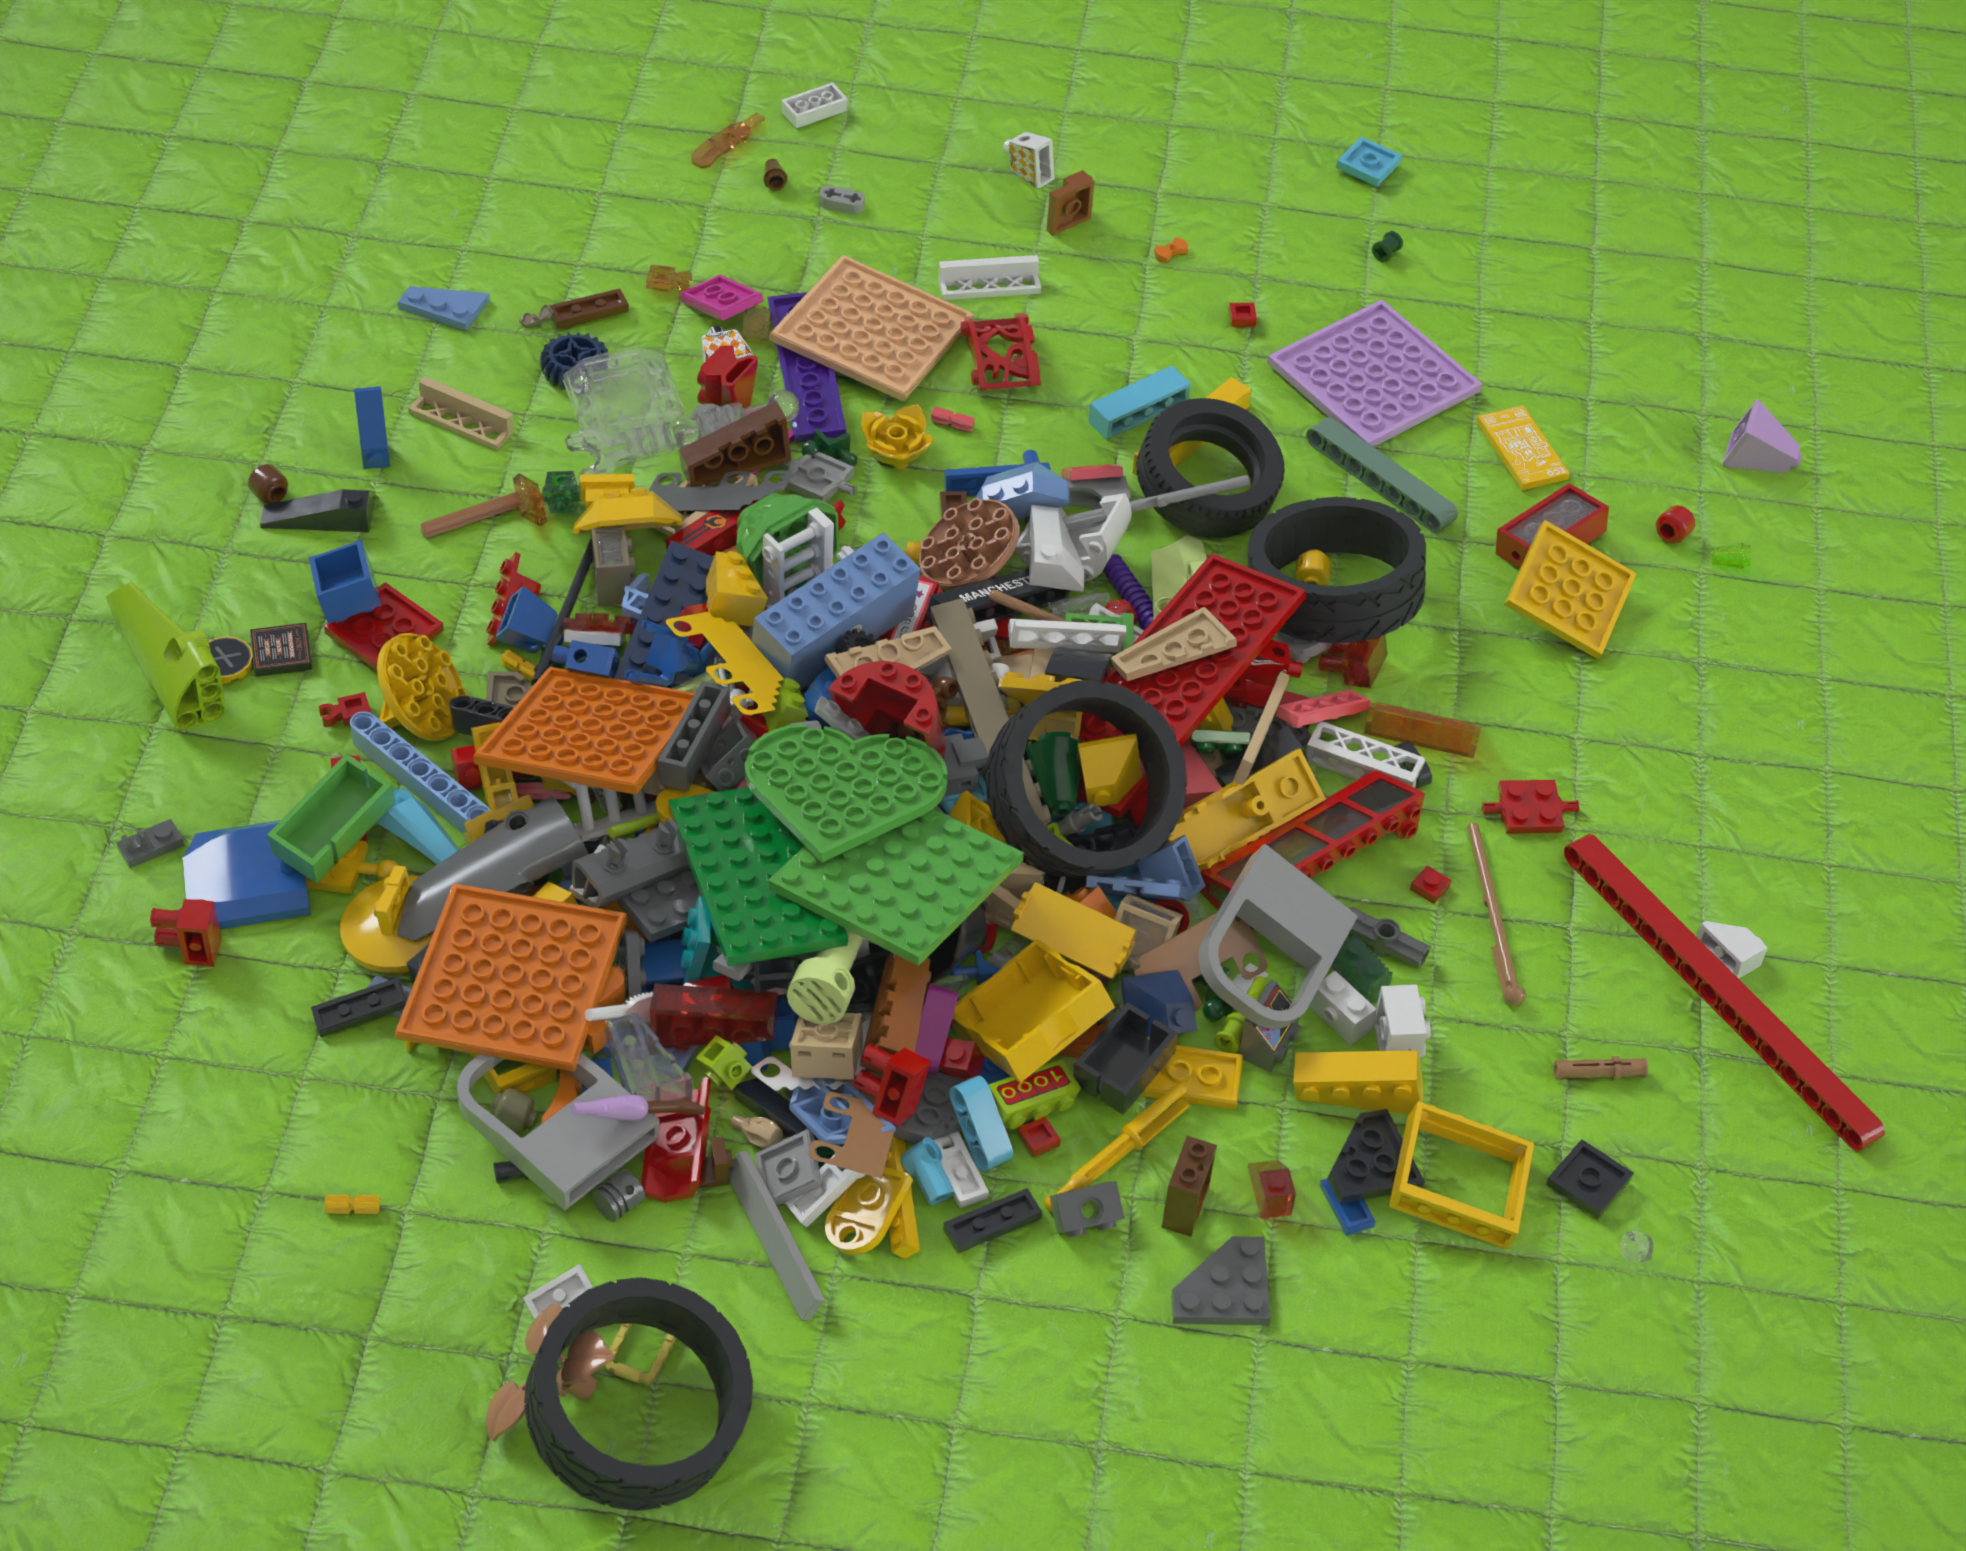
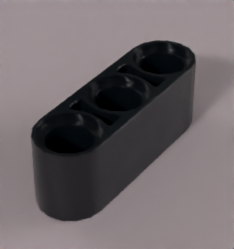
M465 695L455 697L449 702L453 730L472 736L471 728L501 723L514 708Z

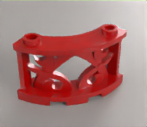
M1014 313V318L973 321L970 316L964 317V322H961V335L966 337V342L971 350L974 370H971L972 386H976L977 391L1041 385L1038 355L1035 350L1031 349V344L1035 343L1032 325L1028 324L1029 317L1027 313ZM996 335L1010 342H1015V344L1008 348L1006 358L986 345ZM1014 354H1020L1022 357H1016ZM999 368L1004 371L1002 383L987 384L985 378L986 370L993 371V380L999 375ZM1009 374L1026 379L1027 381L1008 382Z

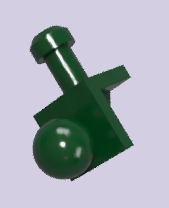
M815 429L814 440L804 442L801 447L803 456L807 454L814 458V454L820 452L834 459H841L842 462L853 467L858 461V457L854 453H850V435L848 433L836 438H829L819 429Z
M1224 967L1223 971L1229 978L1230 969ZM1203 974L1192 979L1195 983L1199 981L1207 986L1205 1004L1202 1009L1203 1015L1207 1020L1216 1022L1222 1019L1223 1016L1227 1017L1233 1013V1007L1210 988Z

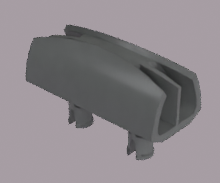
M666 819V823L663 825L660 821L659 827L650 830V833H643L638 835L637 838H630L626 841L617 838L615 844L612 841L610 842L609 849L604 848L599 853H591L573 860V889H584L582 896L584 899L599 896L597 902L592 907L602 908L631 895L634 891L644 890L656 885L659 881L671 879L685 871H691L677 834V823L671 819Z

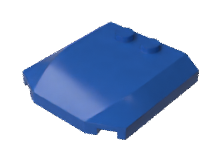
M281 820L195 834L183 857L186 899L214 901L220 929L311 915L306 876L271 853L267 834Z

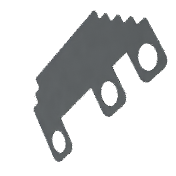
M790 470L770 471L766 474L761 486H744L750 475L748 471L728 472L723 476L718 487H676L682 477L681 473H661L656 476L649 491L655 492L676 511L739 510L742 505H750L753 500H761L765 495L773 494L777 490H785L793 472ZM779 473L786 475V478L781 482L772 483L769 481L772 475ZM735 474L743 476V479L738 483L730 484L726 481L728 477ZM665 476L675 477V481L671 484H659V480Z

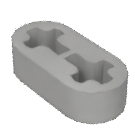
M826 186L820 190V205L829 210L859 214L864 211L865 196L855 190Z

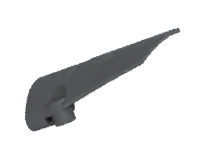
M551 796L525 811L515 810L510 812L503 823L414 880L404 905L397 935L417 942L435 931L453 883L524 895L533 888L534 881L558 868H562L565 878L572 877L573 860L589 854L555 797ZM519 825H525L520 829L514 830Z

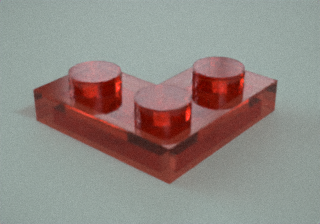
M594 612L593 617L590 613H575L574 618H564L563 629L633 634L637 622H631V616L615 615L614 619H609L608 613Z

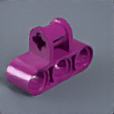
M932 984L928 985L924 996L925 1001L922 1008L915 1053L931 1060L928 1074L935 1076L941 1061L959 993Z

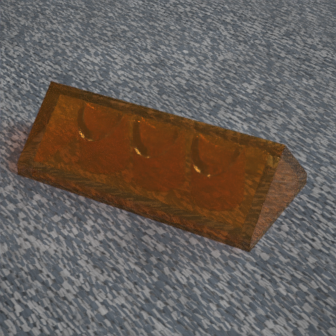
M1371 701L1364 734L1402 743L1409 741L1415 746L1474 758L1481 725Z

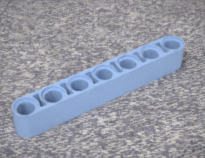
M363 711L351 717L350 725L355 747L462 834L467 832L463 823L490 810L489 807L370 712Z

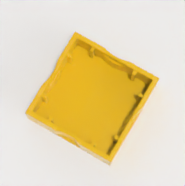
M1036 939L1004 964L991 978L961 998L956 1003L951 1024L961 1040L975 1042L984 1057L1021 1083L1115 1008L1099 979L1078 965L1065 961L1057 951Z

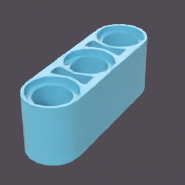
M976 1076L950 1088L951 1103L976 1166L985 1172L1013 1158L1012 1145L990 1087L985 1079L981 1076Z

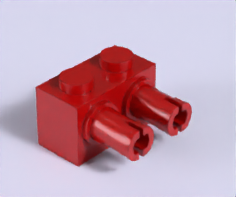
M184 899L182 908L179 910L152 908L150 924L151 927H156L154 934L155 946L180 947L183 961L186 965L215 966L221 942V933L214 901Z
M870 1043L865 1048L861 1061L884 1072L883 1078L880 1079L862 1069L857 1074L853 1087L876 1098L872 1114L900 1127L916 1112L931 1060L905 1047L897 1054L892 1055Z

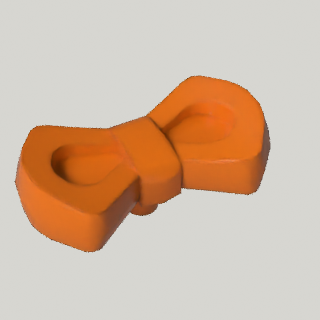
M1175 237L1170 244L1155 247V258L1159 262L1167 263L1176 254H1187L1188 244L1184 239Z

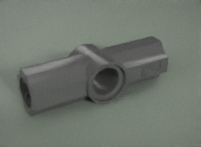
M1354 907L1349 908L1358 915L1349 932L1350 935L1370 944L1372 952L1377 956H1393L1417 969L1422 967L1430 952V945L1400 931V926L1392 919L1383 918L1378 920Z

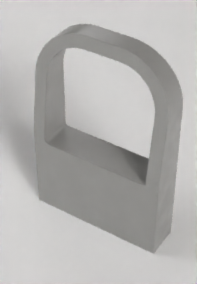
M1264 844L1249 858L1199 947L1198 961L1201 972L1210 988L1221 999L1253 1023L1270 1029L1287 1027L1309 1007L1358 915ZM1236 915L1306 968L1307 972L1288 1010L1277 1011L1261 1005L1235 985L1224 973L1218 957L1219 944Z
M582 1053L575 1072L567 1071L588 1089L524 1138H520L515 1132L480 1106L470 1094L474 1083L482 1075L503 1061V1058L480 1054L465 1066L458 1079V1106L465 1120L564 1210L568 1209L659 1138V1119L653 1113L647 1114L641 1120H617L591 1115L572 1114L571 1107L573 1102H589L609 1097L631 1095L602 1068Z

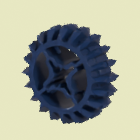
M568 332L567 336L558 334L557 340L550 339L549 344L544 345L540 355L541 371L546 381H550L552 386L559 385L561 390L570 388L571 392L578 388L583 391L584 387L592 389L593 384H600L601 380L606 378L610 368V356L604 342H599L598 337L591 338L589 333L584 336L580 335L579 332L576 335H571Z

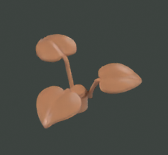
M550 1304L530 1325L525 1338V1346L529 1353L537 1354L548 1327L563 1309L558 1304ZM588 1330L580 1334L569 1346L568 1358L565 1359L562 1355L559 1356L558 1361L564 1365L557 1374V1382L560 1386L558 1388L559 1395L565 1397L569 1393L581 1401L588 1399L595 1391L597 1385L596 1378L591 1374L615 1358L603 1338L597 1332ZM513 1381L507 1382L492 1397L487 1409L486 1427L490 1439L495 1443L502 1434L512 1429L524 1416L526 1383L521 1384L519 1387Z

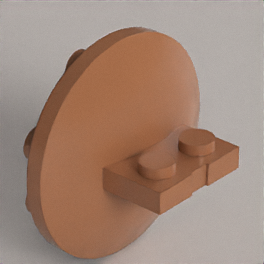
M974 498L957 508H949L945 511L943 517L931 528L926 538L921 541L919 564L923 575L933 581H937L942 590H952L999 577L998 571L1009 560L1018 543L1020 528L1015 514L1004 503L991 499L981 500L980 498Z

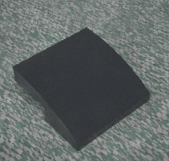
M1057 647L1048 662L1045 675L1055 676L1054 682H1061L1066 680V678L1099 680L1103 682L1104 677L1108 676L1113 654Z

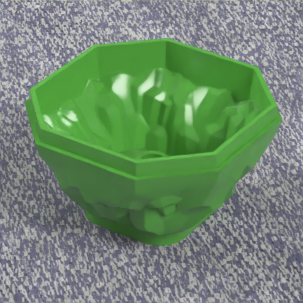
M773 493L741 512L737 519V553L742 555L762 590L763 535L768 533L780 543L807 529L808 512L818 508L834 523V558L839 550L838 513L834 506L819 499L804 498L795 494L780 495ZM808 541L785 552L784 560L804 550ZM807 560L784 572V579L806 568ZM807 580L793 586L792 588H800L801 586L807 583ZM790 589L784 591V598L788 596Z

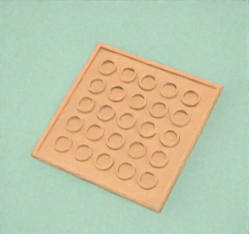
M842 255L770 333L769 340L904 402L961 336V322H964V317L970 316L974 319V314Z

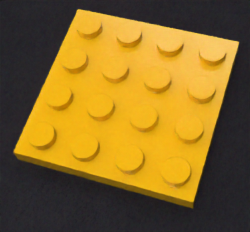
M1544 520L1539 526L1504 605L1598 659L1605 649L1637 573Z

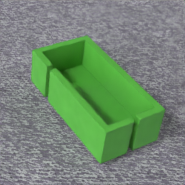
M345 754L267 834L271 853L318 884L335 866L334 858L340 861L395 803L392 783L372 770L368 773L366 766Z

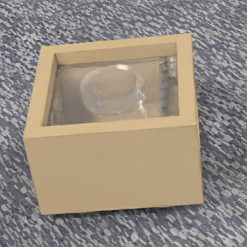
M1128 893L1120 903L1115 920L1137 931L1133 940L1136 943L1128 959L1131 958L1132 968L1138 969L1141 966L1138 957L1176 936L1183 915Z

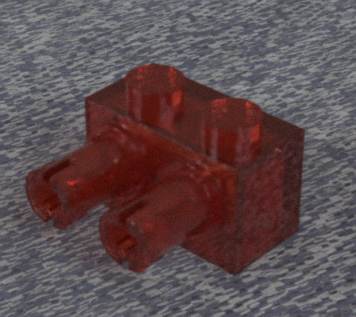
M1386 635L1365 641L1332 643V646L1327 649L1328 654H1321L1318 668L1320 671L1341 673L1344 678V685L1371 688L1388 655Z

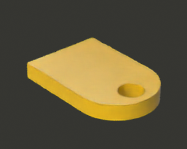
M884 1167L881 1179L870 1175L857 1178L835 1200L827 1215L825 1232L832 1245L839 1252L847 1255L863 1254L876 1247L888 1231L913 1181L911 1176L907 1173ZM856 1232V1236L851 1242L843 1243L847 1234Z

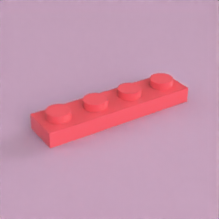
M1349 689L1279 705L1276 716L1286 721V724L1290 727L1301 728L1303 725L1318 724L1320 721L1338 719L1341 716L1355 715L1358 712L1366 711L1369 709L1371 700Z

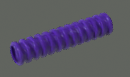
M1112 554L1102 572L1121 599L1132 604L1133 609L1137 613V622L1145 630L1153 621V601L1146 594V591L1142 588L1136 577H1134V574L1119 554Z

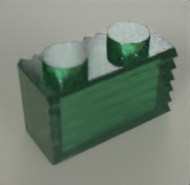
M1354 935L1344 941L1331 968L1373 1005L1378 1002L1381 986H1390L1393 972L1389 971V968L1385 967V964L1381 963L1380 959H1377L1378 956L1374 955L1373 951H1370V947H1366L1367 944L1363 943L1362 939H1359V935Z

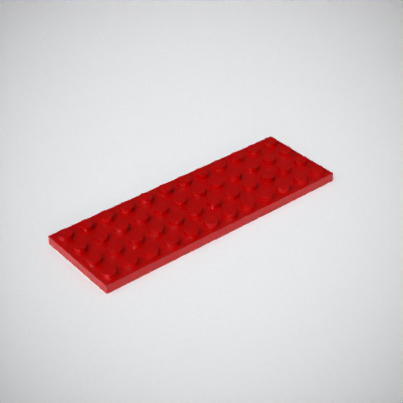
M1211 553L1131 646L1203 607L1236 638L1237 646L1130 681H1126L1112 667L1102 683L1109 682L1126 687L1143 697L1146 704L1149 702L1164 716L1176 735V742H1179L1181 748L1305 600L1306 591ZM1082 712L1079 736L1082 737L1084 743L1125 736L1111 723L1093 714ZM1141 759L1142 778L1117 804L1099 806L1102 811L1121 819L1145 791L1148 785ZM1081 770L1077 800L1088 804ZM1035 775L1031 777L1032 780L1036 781Z

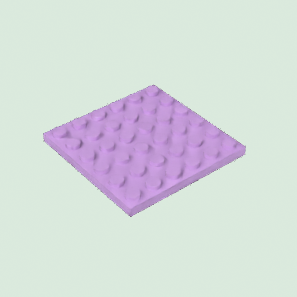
M1382 299L1268 355L1267 364L1323 413L1339 422L1373 447L1481 392L1482 383Z

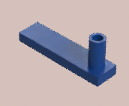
M1035 450L1025 451L1022 455L1024 464L945 470L944 491H966L967 496L977 495L988 476L1034 462L1040 463L1038 454ZM1049 462L1040 463L1047 469L1051 470Z

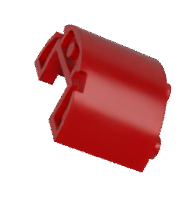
M891 661L869 662L843 673L828 688L831 700L837 703L841 711L849 718L859 721L865 731H868L879 714L923 734L920 741L934 748L944 758L946 738L936 696L927 679L915 669Z

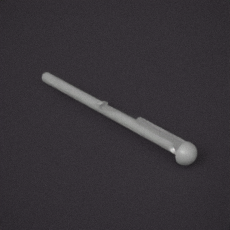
M1248 475L1131 501V512L1157 506L1163 507L1170 503L1249 486ZM1100 508L1065 516L1062 519L1066 528H1072L1106 520L1107 516L1103 509Z

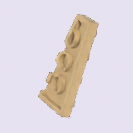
M1203 607L1112 656L1111 664L1126 681H1130L1236 647L1237 641Z
M934 626L903 634L897 639L889 641L884 639L876 641L874 645L862 648L857 646L839 654H836V652L827 654L824 660L837 678L856 666L875 661L897 662L919 671L948 655L952 648L937 627Z

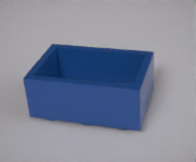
M362 540L309 558L316 595L328 624L342 622L348 619L349 616L361 612H371L376 607L381 606L373 568Z

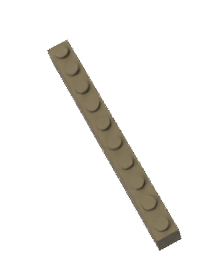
M963 598L932 606L933 626L937 627L952 648L950 653L945 656L952 678L958 682V694L975 738L980 737L989 756V751L999 731L1012 717V715L1008 716L1006 710H1008L1006 696L1004 693L999 694L998 675L996 671L991 673L989 668L992 666L988 650L983 651L981 647L984 645L980 629L975 630L973 624H976L972 608L966 607ZM1023 757V782L1027 798L1035 814L1047 828V823L1051 822L1047 805H1041L1042 792L1039 783H1033L1031 777L1034 776L1031 762L1030 760L1025 761Z

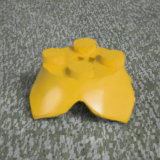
M918 404L899 409L892 418H887L883 413L877 411L862 413L861 429L867 441V448L870 449V455L883 463L893 465L897 469H905L908 463L916 460L923 451L933 444V437L930 434H925L927 426L926 417Z

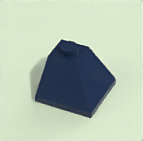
M1178 970L1121 977L1124 1005L1128 1002L1150 1016L1148 1036H1150L1151 1024L1155 1019L1177 1033L1197 1031L1194 1000Z

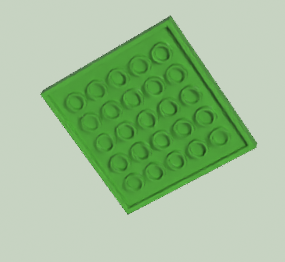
M933 809L914 820L822 863L804 846L768 880V889L919 966L1023 862L1024 852Z

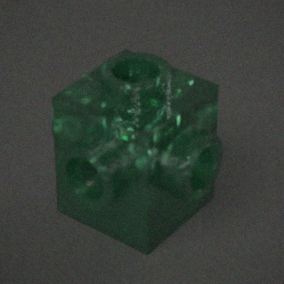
M574 471L547 472L545 485L542 489V499L544 503L547 502L550 513H576L578 502H581V493Z

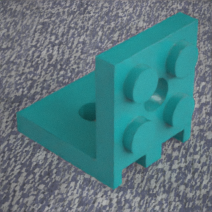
M698 896L695 908L690 907L687 921L689 928L684 927L682 932L681 945L685 947L681 960V968L685 971L684 984L690 981L723 975L713 970V962L720 954L717 952L716 945L710 942V918L702 897ZM732 978L737 996L755 999L757 992H755V986L750 981L743 979L737 981Z

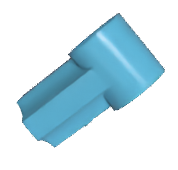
M926 1137L901 1155V1163L908 1174L916 1178L928 1204L936 1205L952 1197L954 1190L940 1163L943 1158L940 1147L934 1140Z

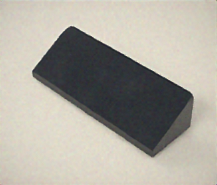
M760 1079L747 1080L733 1088L737 1101L757 1116L774 1121L787 1138L808 1129L789 1109L790 1101Z

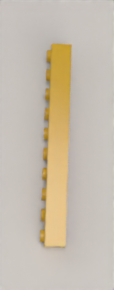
M892 1137L885 1167L908 1174L901 1163V1155L906 1152L905 1140ZM911 1185L889 1227L892 1253L903 1259H907L920 1251Z

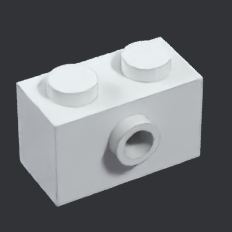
M1336 971L1323 979L1309 1005L1349 1045H1352L1372 1031L1377 1011L1368 1000Z

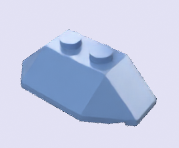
M1038 462L988 476L975 497L981 500L991 499L1004 503L1012 510L1017 519L1030 516L1031 504L1055 508L1070 504L1067 480Z
M814 1078L812 1080L820 1089L811 1086L809 1089L804 1090L797 1086L793 1090L789 1109L823 1142L843 1147L852 1119L851 1116L824 1108L823 1103L828 1092H836L857 1099L858 1095H860L865 1105L871 1111L874 1108L852 1084L843 1082V1085L837 1089H832L829 1086H824L817 1078ZM823 1078V1082L828 1085L834 1084L836 1081L833 1078ZM835 1097L830 1100V1104L837 1109L844 1110L850 1106L849 1102L843 1098ZM878 1117L885 1125V1127L880 1128L882 1132L894 1130L895 1133L896 1127L892 1123Z

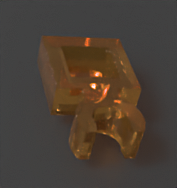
M651 264L646 279V288L671 292L672 287H677V289L685 291L690 289L689 282H692V273L689 271L676 273L675 267Z

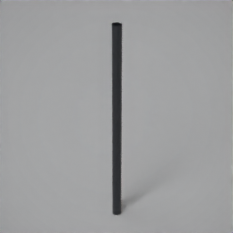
M592 535L531 681L532 685L550 667L554 647L560 643L593 561Z

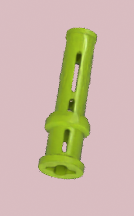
M1262 976L1255 977L1247 994L1258 1001L1269 982L1263 987L1267 979ZM1237 1010L1225 1018L1224 1028L1214 1036V1044L1222 1052L1236 1053L1240 1048L1239 1042L1242 1039L1244 1023L1247 1018Z

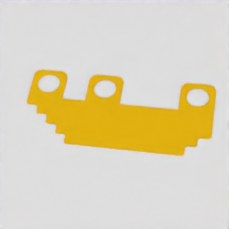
M708 612L666 620V624L677 636L685 637L703 634L727 662L706 668V671L716 683L725 685L743 681L753 692L732 697V702L743 714L753 715L775 710L772 703L777 702L774 696L779 695L776 688L781 687L778 681H782L784 678L735 622H725L721 617L714 618ZM684 621L692 629L689 632H681L675 629L674 623ZM719 668L726 669L731 672L732 678L729 680L720 679L715 676L714 671ZM751 699L758 704V708L747 710L740 705V700Z

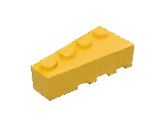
M1418 1050L1295 1053L1293 1083L1298 1101L1368 1110L1388 1109L1391 1113L1407 1115L1411 1113L1418 1101L1423 1103L1424 1084Z

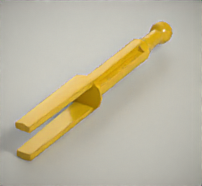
M1179 1083L1176 1084L1128 1124L1121 1127V1135L1071 1175L1067 1184L1057 1193L1089 1186L1132 1149L1141 1150L1144 1145L1190 1107L1189 1103L1183 1099L1178 1100L1187 1092V1089ZM1048 1195L1045 1198L1044 1205L1047 1210L1053 1212Z

